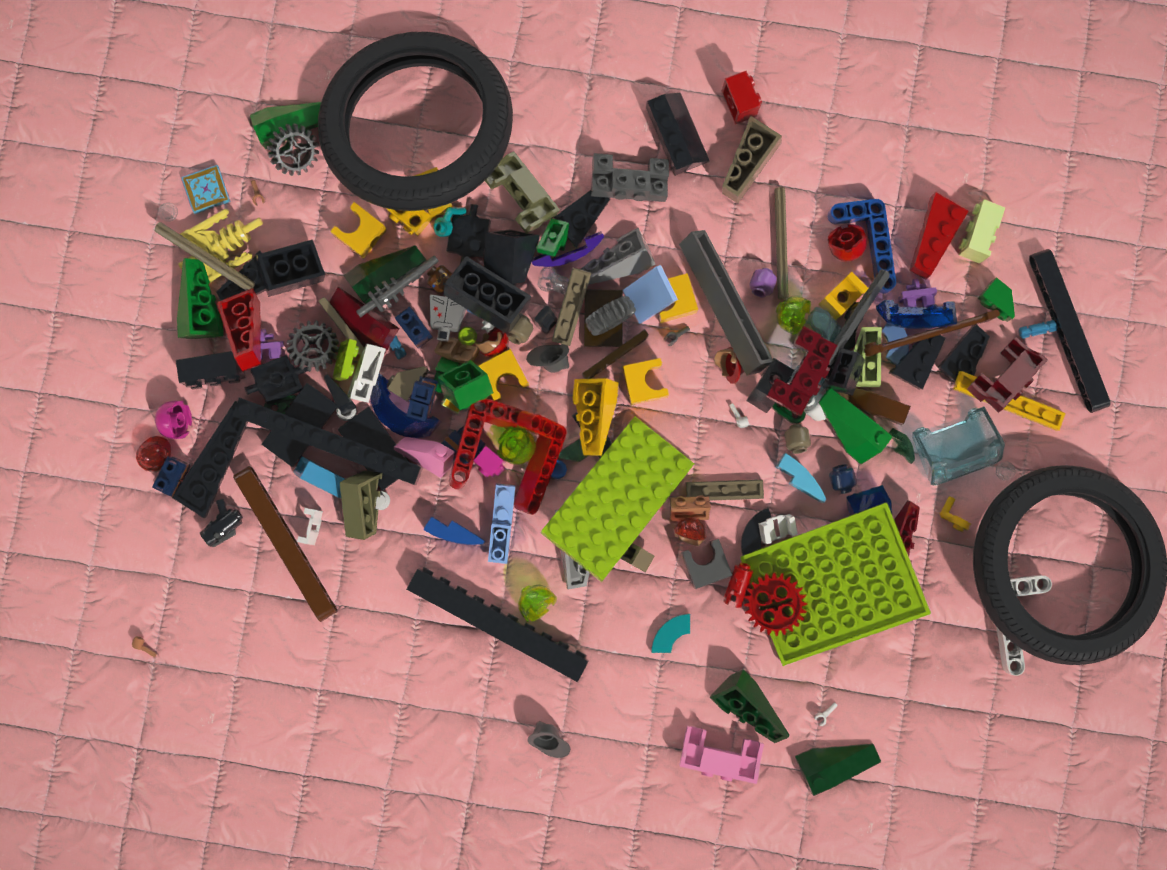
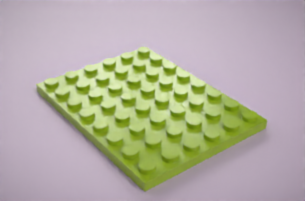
M887 502L740 557L742 563L750 565V569L753 570L750 580L753 589L752 582L755 581L759 584V576L765 580L766 573L771 578L773 572H776L777 577L784 573V579L792 576L790 582L793 583L797 580L796 587L803 586L800 594L807 595L802 599V601H806L808 604L802 607L807 610V613H801L805 619L803 621L798 620L800 626L793 625V632L787 628L786 635L782 631H779L778 636L775 635L774 631L770 633L782 666L931 614ZM779 587L777 589L778 595L782 597L787 596L785 588ZM763 592L759 593V599L762 602H767L768 595ZM792 598L785 599L781 602H776L774 599L772 604L760 606V610L766 609L771 606H776V608H778V606L781 603L791 602ZM790 606L783 607V612L786 615H792L793 609ZM765 612L764 615L767 620H774L772 612Z

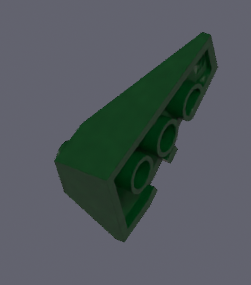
M415 245L358 264L343 276L363 303L367 304L371 301L368 292L376 293L377 291L374 288L376 285L383 289L382 281L385 280L389 285L392 283L390 278L393 277L395 280L401 278L400 276L406 275L405 273L414 267L420 266L427 260Z
M744 669L730 675L711 694L710 699L727 714L733 713L739 717L738 721L743 724L745 722L755 727L757 733L773 743L789 738L788 731L759 685Z
M873 743L812 748L795 755L808 789L813 796L827 791L881 763Z

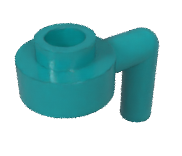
M448 207L443 218H437L434 223L436 235L439 237L449 236L453 229L452 215H465L466 209L464 207Z

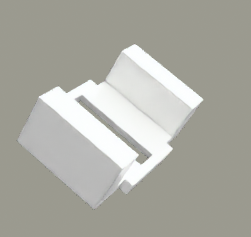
M305 508L304 514L311 515L306 533L307 536H298L297 542L315 545L323 511ZM312 525H317L316 530L311 529Z
M790 514L775 516L766 519L765 522L758 523L761 541L765 544L784 538L788 534L791 536L798 535L795 517ZM775 519H777L780 536L776 537L773 523Z

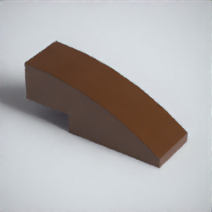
M855 388L853 396L849 395L847 400L862 412L880 419H886L898 425L905 423L911 407L896 400Z

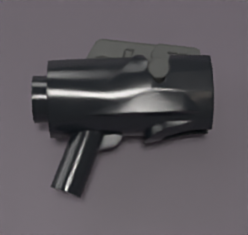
M224 499L216 501L219 510L217 519L214 522L210 521L200 532L202 539L210 547H216L235 536L236 528L243 523L241 520L243 516L237 509L233 510L230 508L227 511Z

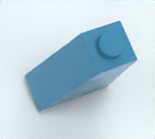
M301 456L293 473L300 479L341 499L340 482L345 480V478Z

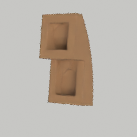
M449 337V341H439L434 352L446 359L463 364L469 360L474 362L479 350L475 346L461 344L459 339Z

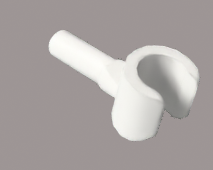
M730 404L729 406L736 417L737 426L739 428L748 427L749 421L747 416L740 417V413L734 404Z
M835 702L823 713L820 712L815 715V720L818 717L824 718L819 726L826 724V717L838 706Z

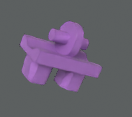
M913 279L912 285H906L907 291H902L901 296L898 297L899 303H903L905 311L915 310L917 308L916 301L922 300L924 309L932 308L935 305L934 297L937 294L936 287L926 288V283L920 284L918 279Z
M261 329V359H263L262 349L269 350V359L280 358L281 347H284V341L268 342V339H274V334H267L266 329Z

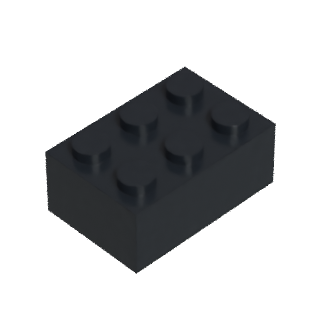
M313 239L257 254L256 264L268 297L323 282L325 278V272Z
M232 351L176 360L179 383L186 387H191L192 390L203 388L202 385L210 384L211 387L220 386L221 382L229 381L230 384L239 383L240 379L246 378L245 371L241 370Z

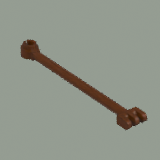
M998 310L989 311L979 316L884 344L876 345V342L864 345V352L866 357L873 356L887 350L968 326L988 322L997 318L1000 313Z

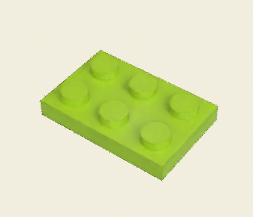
M348 339L340 343L332 376L333 380L343 381L353 375L354 365H352L353 357L357 356L359 346H356V340Z

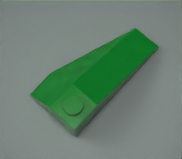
M321 102L267 107L251 114L252 125L261 145L265 150L268 145H273L269 138H276L273 132L275 131L279 134V127L286 130V124H289L291 129L294 123L298 125V129L303 125L305 131L318 127Z
M183 259L177 311L178 338L202 339L223 337V321L215 304L216 298L211 293L210 281L204 263L198 259Z
M829 388L818 402L828 422L832 424L836 431V436L840 438L844 450L859 464H863L881 453L892 439V436L879 424L832 388Z

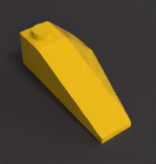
M607 378L574 379L573 403L576 405L578 413L576 419L579 421L581 429L579 435L583 455H602L617 403L618 382Z

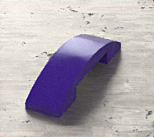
M600 231L584 238L585 246L552 259L550 255L546 254L536 256L532 259V264L535 266L552 267L578 260L591 252L602 241L604 235Z

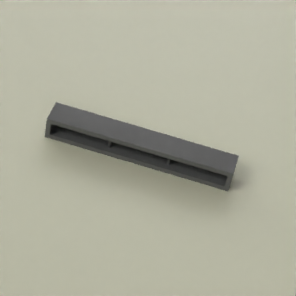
M705 230L693 231L679 246L747 376L760 373L774 361Z

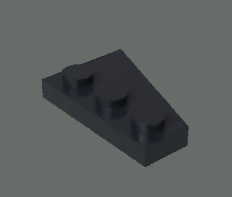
M590 190L554 217L556 220L569 223L567 237L576 249L605 209L610 198L591 196Z
M260 250L239 271V273L255 283L253 290L256 295L266 291L256 264L257 254L262 253ZM228 280L216 293L220 301L246 290Z
M977 324L972 325L937 368L954 383L959 371L974 376L979 359L982 358L990 336Z
M938 335L915 342L912 349L899 360L898 365L892 368L889 374L917 389L923 390L945 341V337Z

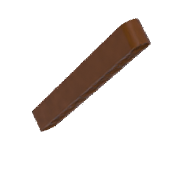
M248 466L233 475L236 484L316 618L322 622L337 613L335 604L255 470Z

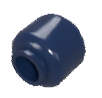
M847 464L833 467V471L829 474L832 488L835 491H840L841 494L851 492L852 488L857 484L854 469L848 467Z

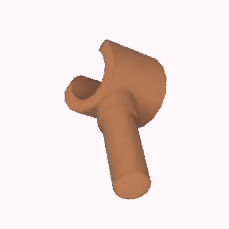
M252 180L251 184L255 195L252 199L253 203L258 206L256 199L261 197L264 204L265 198L260 195L256 181Z
M138 636L134 637L132 647L145 651L155 658L157 653L143 645L145 639Z

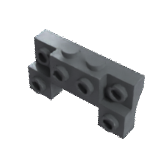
M594 153L592 158L591 196L616 198L618 200L633 199L635 201L666 202L668 197L669 159L650 158L648 171L613 168V155Z

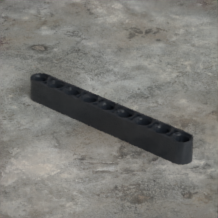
M1045 249L1030 255L1029 262L1051 319L1057 324L1056 331L1087 410L1093 413L1110 407L1109 395L1052 251Z

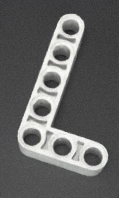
M1033 575L1010 578L1016 596L1046 593L1052 587V582L1047 576ZM1039 579L1043 581V587L1041 589H1039L1037 586V582ZM1021 581L1025 585L1023 591L1018 589V584ZM997 628L1003 670L1011 675H1021L1025 670L1023 650L1014 644V649L1009 652L1007 645L1011 641ZM1015 661L1017 667L1014 671H1011L1010 664Z

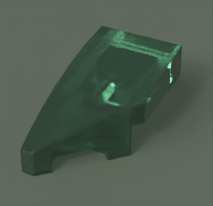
M892 428L889 434L895 443L898 444L894 452L903 456L907 462L912 464L915 461V454L910 439L907 435Z
M578 439L560 451L558 459L580 462L588 456L583 455L581 440Z

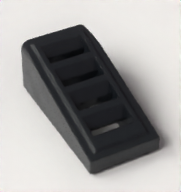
M545 305L534 318L535 326L547 334L557 323V317L549 306Z
M328 374L325 375L324 379L341 413L345 414L354 410L356 406L350 397Z

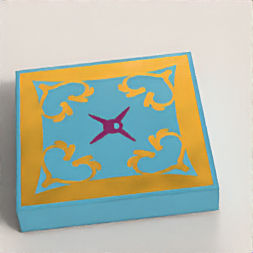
M218 165L181 177L194 214L231 202Z

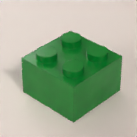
M472 360L437 376L443 395L459 410L466 409L475 402L484 400L494 393L488 374Z

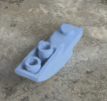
M496 483L488 562L503 564L508 562L516 485Z

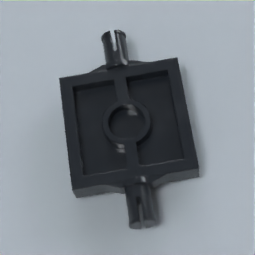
M470 204L469 215H453L452 217L453 229L448 238L446 251L460 255V264L466 256L469 258H484L485 233L489 232L491 221L490 219L476 216L478 209L476 204Z
M287 355L251 368L250 372L255 380V384L244 387L247 395L259 391L266 404L300 392L303 387L298 375L308 372L307 367L303 370L300 369V366L295 368L290 363Z

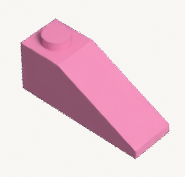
M405 436L394 447L395 451L440 478L452 467L455 452L439 442Z

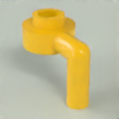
M948 496L940 512V517L954 524V529L960 532L968 531L972 525L970 522L949 513L956 499Z

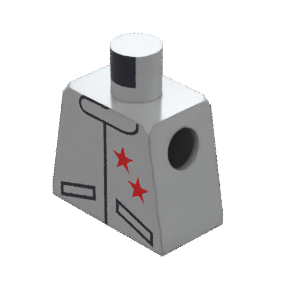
M430 295L431 328L438 330L437 340L449 341L450 332H459L466 308L448 297Z

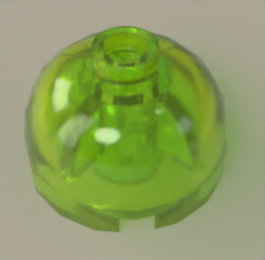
M791 296L785 299L783 303L780 302L776 307L778 325L788 333L798 334L806 322V319H804L805 314L810 313L811 301L800 296Z
M511 426L501 434L498 440L500 446L499 450L497 449V453L501 459L509 464H524L533 456L536 442L529 431L519 426L514 428Z
M528 585L521 591L522 594L518 600V608L526 622H529V619L533 622L549 611L546 608L550 604L555 605L557 597L544 585Z

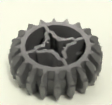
M295 123L292 129L289 124H286V130L279 127V134L275 131L273 132L276 138H269L273 145L267 146V149L271 150L268 153V157L272 158L271 164H276L275 168L277 170L282 169L283 174L289 172L290 176H293L295 171L297 175H301L302 169L307 173L308 169L306 167L308 165L311 168L314 167L311 161H318L314 156L319 154V151L314 149L319 146L317 142H314L316 136L311 135L312 132L309 129L305 131L303 125L298 129V125ZM293 136L303 137L306 140V144L296 143ZM286 139V145L280 148L281 143ZM293 145L297 148L294 149V154L290 152L293 150ZM307 152L305 157L300 161V156L303 153ZM280 156H290L293 164L283 162Z
M623 296L593 312L586 318L585 322L592 335H599L623 323L635 313L636 309L632 300L628 296Z
M309 320L307 321V326L300 323L301 329L294 327L295 334L290 333L289 338L291 340H287V345L289 346L287 352L291 353L289 358L294 360V365L300 364V369L302 370L307 366L309 372L312 370V367H315L317 372L319 371V366L326 369V362L332 365L331 358L336 359L337 355L335 352H339V347H337L339 340L335 339L337 337L336 333H331L332 328H326L324 322L319 326L317 320L314 322V325H311ZM309 334H317L313 337L308 336ZM327 339L329 346L324 353L321 346L324 344L323 341ZM300 340L305 344L301 353L297 350ZM309 344H316L317 348H310ZM315 355L318 358L310 359L309 357Z

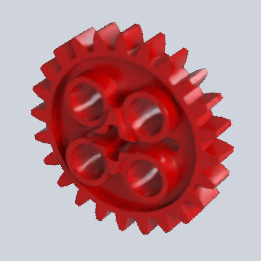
M773 572L770 578L769 574L766 573L765 580L759 576V584L753 581L754 589H747L751 595L744 596L745 599L749 600V602L744 603V606L749 607L745 614L752 615L748 621L755 620L756 622L753 627L755 628L760 625V632L767 629L768 635L772 631L775 632L776 636H778L779 631L786 635L787 628L793 632V625L799 627L800 623L798 620L803 621L805 619L801 613H807V610L802 607L806 606L808 602L802 601V599L807 595L800 594L803 586L797 588V580L793 583L790 582L792 576L784 579V573L777 577L776 572ZM779 587L785 588L787 596L782 597L778 595L777 589ZM759 593H766L768 601L762 602L759 599ZM792 598L791 602L781 603L778 608L771 606L763 610L759 609L760 606L772 604L774 599L776 602H781ZM790 606L793 609V614L786 615L783 612V607ZM765 612H772L774 620H767L764 615Z

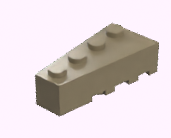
M750 116L723 183L722 194L738 204L781 145L782 135Z

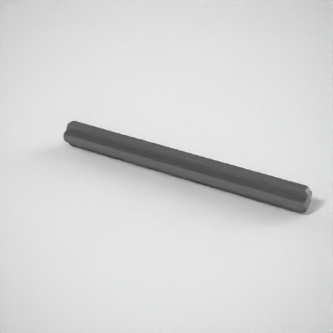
M883 269L879 271L869 289L865 292L833 341L838 346L828 366L834 363L840 348L843 349L890 277L888 271Z

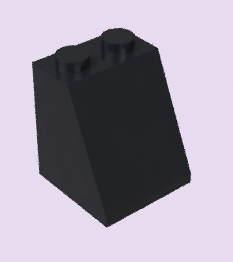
M515 230L486 232L484 267L514 286H517V283L525 282L540 235L526 234L525 232Z

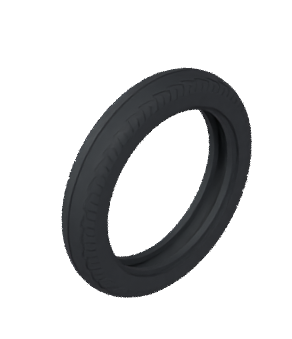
M400 33L380 39L364 47L347 60L334 75L320 105L318 116L319 142L323 156L332 173L349 191L371 204L393 210L420 211L433 209L466 196L481 185L496 169L504 156L511 137L513 123L512 101L508 87L499 70L485 54L474 46L458 38L441 33ZM427 66L450 71L467 81L475 89L483 103L482 121L477 136L470 147L448 166L420 176H396L369 166L351 148L349 128L353 111L363 94L386 75L405 68Z
M1062 465L1035 470L1018 478L993 500L986 510L976 534L973 550V571L977 591L987 614L996 627L1012 643L1027 653L1049 662L1065 665H1086L1104 661L1122 653L1135 644L1150 628L1161 608L1166 591L1167 554L1163 537L1154 517L1132 490L1117 479L1100 471L1080 466ZM1054 495L1082 498L1104 510L1123 533L1131 556V582L1122 606L1107 623L1098 629L1081 635L1073 636L1056 632L1034 619L1017 598L1009 577L1008 549L1018 522L1031 507L1041 500Z

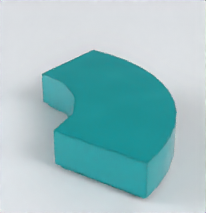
M690 614L679 615L668 620L656 633L651 653H671L675 641L682 635L690 634Z

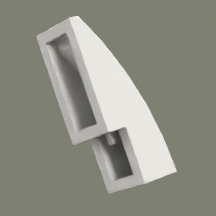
M366 343L347 394L351 399L369 403L373 385H376L385 348Z

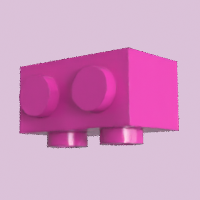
M486 446L474 460L480 466L477 470L487 478L489 475L492 477L495 475L499 476L505 469L503 466L505 462Z

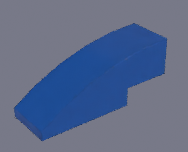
M431 517L423 529L433 536L459 544L479 545L486 542L455 521H451L449 526Z

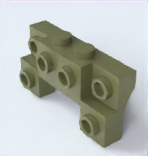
M514 151L502 158L496 169L485 180L491 189L503 185L523 211L518 214L515 220L526 234L539 228L542 223L555 217L560 211L555 202Z

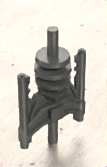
M434 255L420 266L412 268L405 273L406 275L400 276L401 278L395 280L393 277L390 278L392 283L389 285L385 280L382 281L383 289L376 285L374 287L377 291L376 293L368 292L371 301L356 311L360 318L375 307L380 312L384 311L382 306L385 304L388 308L392 307L389 302L392 298L397 303L399 301L396 296L398 293L403 296V289L419 279L426 270L439 262Z

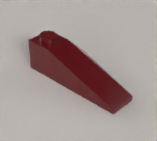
M337 287L329 303L364 348L367 343L385 348L386 353L400 328L374 310H370L360 318L356 311L365 304L342 288Z
M907 500L894 521L909 556L910 549H914L915 543L912 542V535L917 530L920 507Z

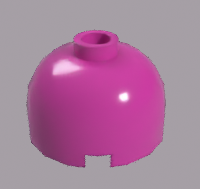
M170 401L162 404L155 415V424L159 433L170 439L185 438L190 432L187 431L188 425L192 426V414L189 406L184 405L183 401Z

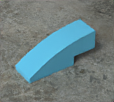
M786 453L783 454L776 468L792 477L788 484L815 500L824 503L826 497L814 477L797 460Z

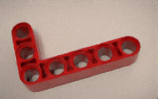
M487 398L479 400L469 407L449 476V485L452 488L462 489L469 478L484 422L516 431L521 427L511 417L517 418L523 410ZM479 405L482 407L483 410L478 411L476 410L475 406ZM493 411H498L501 416H495ZM469 423H476L478 428H472ZM465 440H470L473 445H466ZM459 458H466L468 463H462ZM460 475L463 481H457L454 476Z
M524 410L517 417L518 426L539 436L515 497L514 507L519 511L534 515L542 502L566 438L567 430L563 425L546 417Z

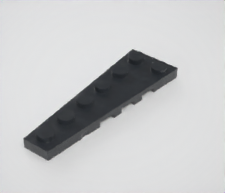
M238 401L233 403L172 497L203 518H206L248 424V421L232 416Z

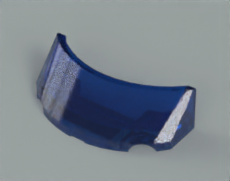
M884 300L876 305L877 312L886 323L899 328L926 329L957 324L955 302L953 301L944 302L943 306L932 304L929 307H899L897 303H894V300Z
M379 373L376 385H373L370 395L371 404L378 419L398 435L411 438L430 437L441 421L434 415L427 418L426 421L407 416V413L400 410L390 400L389 396L391 393L387 389L389 380Z

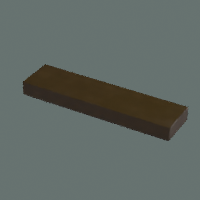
M644 329L583 372L582 376L585 379H591L648 339L649 334Z

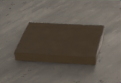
M586 290L584 347H620L623 345V323L602 334L592 335L585 322L586 318L599 308L615 299L623 297V290Z

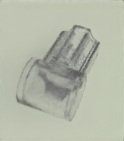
M544 267L540 271L537 285L542 291L553 290L565 295L569 278L557 274L556 270L552 267Z

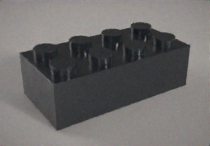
M467 256L446 281L443 294L506 334L511 332L528 309L531 299L529 294Z

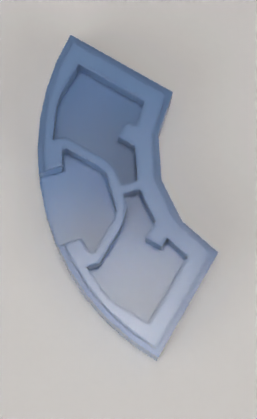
M891 316L882 329V334L886 337L887 342L907 337L902 324L894 316ZM909 344L888 350L885 358L897 366L900 362L899 360L908 353Z

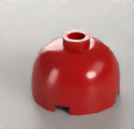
M847 224L848 227L843 229L840 226L829 234V249L838 260L852 261L864 253L867 238L864 229L859 225Z

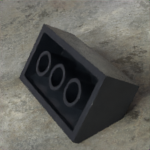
M681 93L663 94L647 101L646 109L675 176L710 161Z

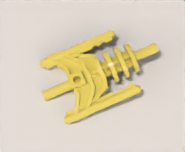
M224 209L189 230L187 229L180 233V235L234 269L252 259L253 255L244 252L241 254V257H235L234 261L226 262L229 257L227 253L228 248L234 251L237 249V246L242 247L244 241L248 243L251 240L249 232L261 226L263 222L261 218H257L244 225L238 220L234 222L235 226L230 223L227 225V230L224 227L220 229V235L216 231H205L212 227L214 223H219L220 219L228 218L229 210ZM193 256L188 257L189 259H197ZM181 261L180 263H178V265H179V267H180L181 270H182L183 261ZM204 264L210 283L222 276Z

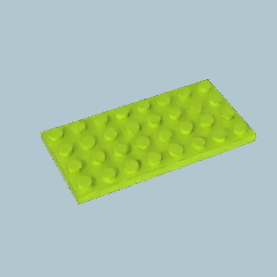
M634 416L540 533L602 582L695 463Z

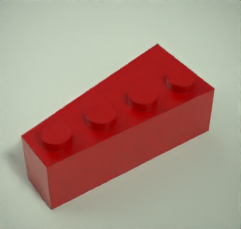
M937 192L930 197L923 227L920 231L918 244L909 270L925 280L934 272L969 212Z
M253 288L217 302L233 356L242 371L261 364L260 301Z

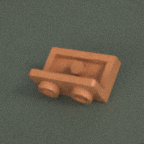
M709 496L670 498L671 521L709 520V511L711 510Z

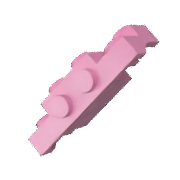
M687 725L679 763L680 767L701 771L702 775L713 777V774L721 776L720 779L725 781L736 779L757 784L764 747L762 742L744 738L741 753L705 746L704 742L707 731Z

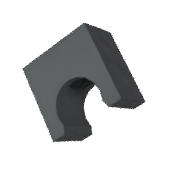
M719 539L710 541V546L713 549V558L706 565H698L694 562L689 550L681 552L694 589L732 576Z

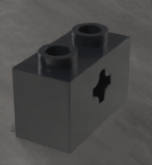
M840 348L828 385L836 392L853 396L865 359L858 352Z

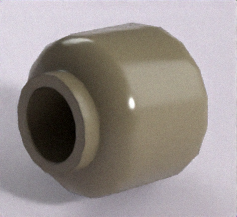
M522 315L511 332L506 334L508 340L512 343L519 345L528 341L534 328L527 316Z
M801 424L791 425L790 429L784 433L786 447L794 454L806 452L807 448L811 445L809 430L806 427H802Z

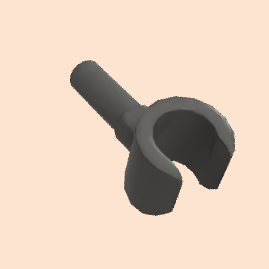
M687 326L676 333L671 331L665 336L664 340L670 338L672 341L668 346H672L678 340V337L688 332L690 328Z

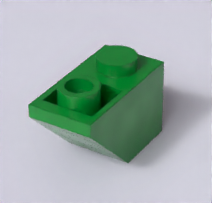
M998 278L993 279L978 299L985 308L998 310L1000 315L997 318L1008 322L1015 317L1012 289Z

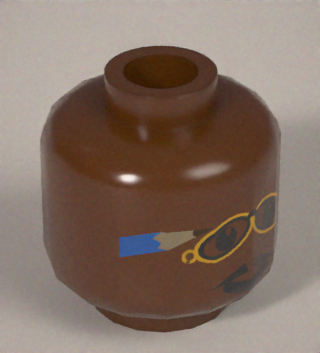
M443 265L437 268L433 266L427 273L429 276L427 284L437 293L444 292L445 283L452 273Z

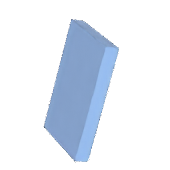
M661 265L656 266L623 289L625 296H628L634 303L636 309L634 314L639 324L650 319L678 300Z

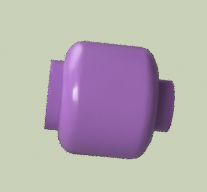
M768 268L758 269L753 273L749 287L755 296L763 298L773 293L777 278L773 271Z

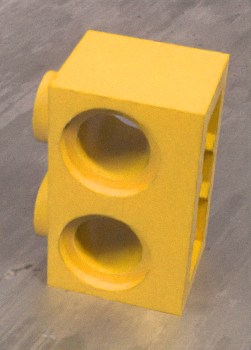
M387 209L389 212L388 217L395 223H402L404 225L403 229L410 235L414 233L416 236H419L432 221L431 215L425 210L405 211L399 214L396 210ZM413 218H420L418 225H412L411 221Z

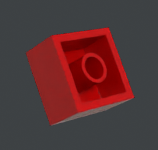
M747 70L725 78L721 90L735 125L749 120L750 116L756 117L762 104L760 94L754 90L755 83L753 77L748 75Z

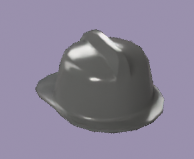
M565 344L539 346L528 353L526 360L532 366H543L548 372H559L562 369L569 368L567 356L569 348Z
M541 721L537 722L533 734L528 737V743L550 757L562 758L570 753L571 748L569 744L560 738L559 730L552 724H545Z

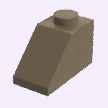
M423 366L398 372L389 379L387 383L389 387L387 389L409 403L415 381H419L420 376L425 377L429 370Z
M632 543L620 559L646 573L655 556Z

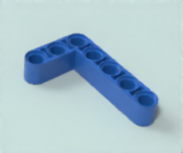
M870 199L835 204L829 210L827 216L832 224L866 221L874 279L882 269L879 266V261H884L887 264V269L883 270L888 271L890 274L887 280L890 287L885 288L883 286L880 293H888L896 285V276L884 202L880 199ZM871 206H877L879 213H874L871 210ZM852 208L859 209L860 215H854ZM834 210L840 211L841 214H842V217H841V218L835 217L834 214H833V211H834ZM874 224L880 225L882 231L877 232L874 229ZM876 243H882L884 250H879Z

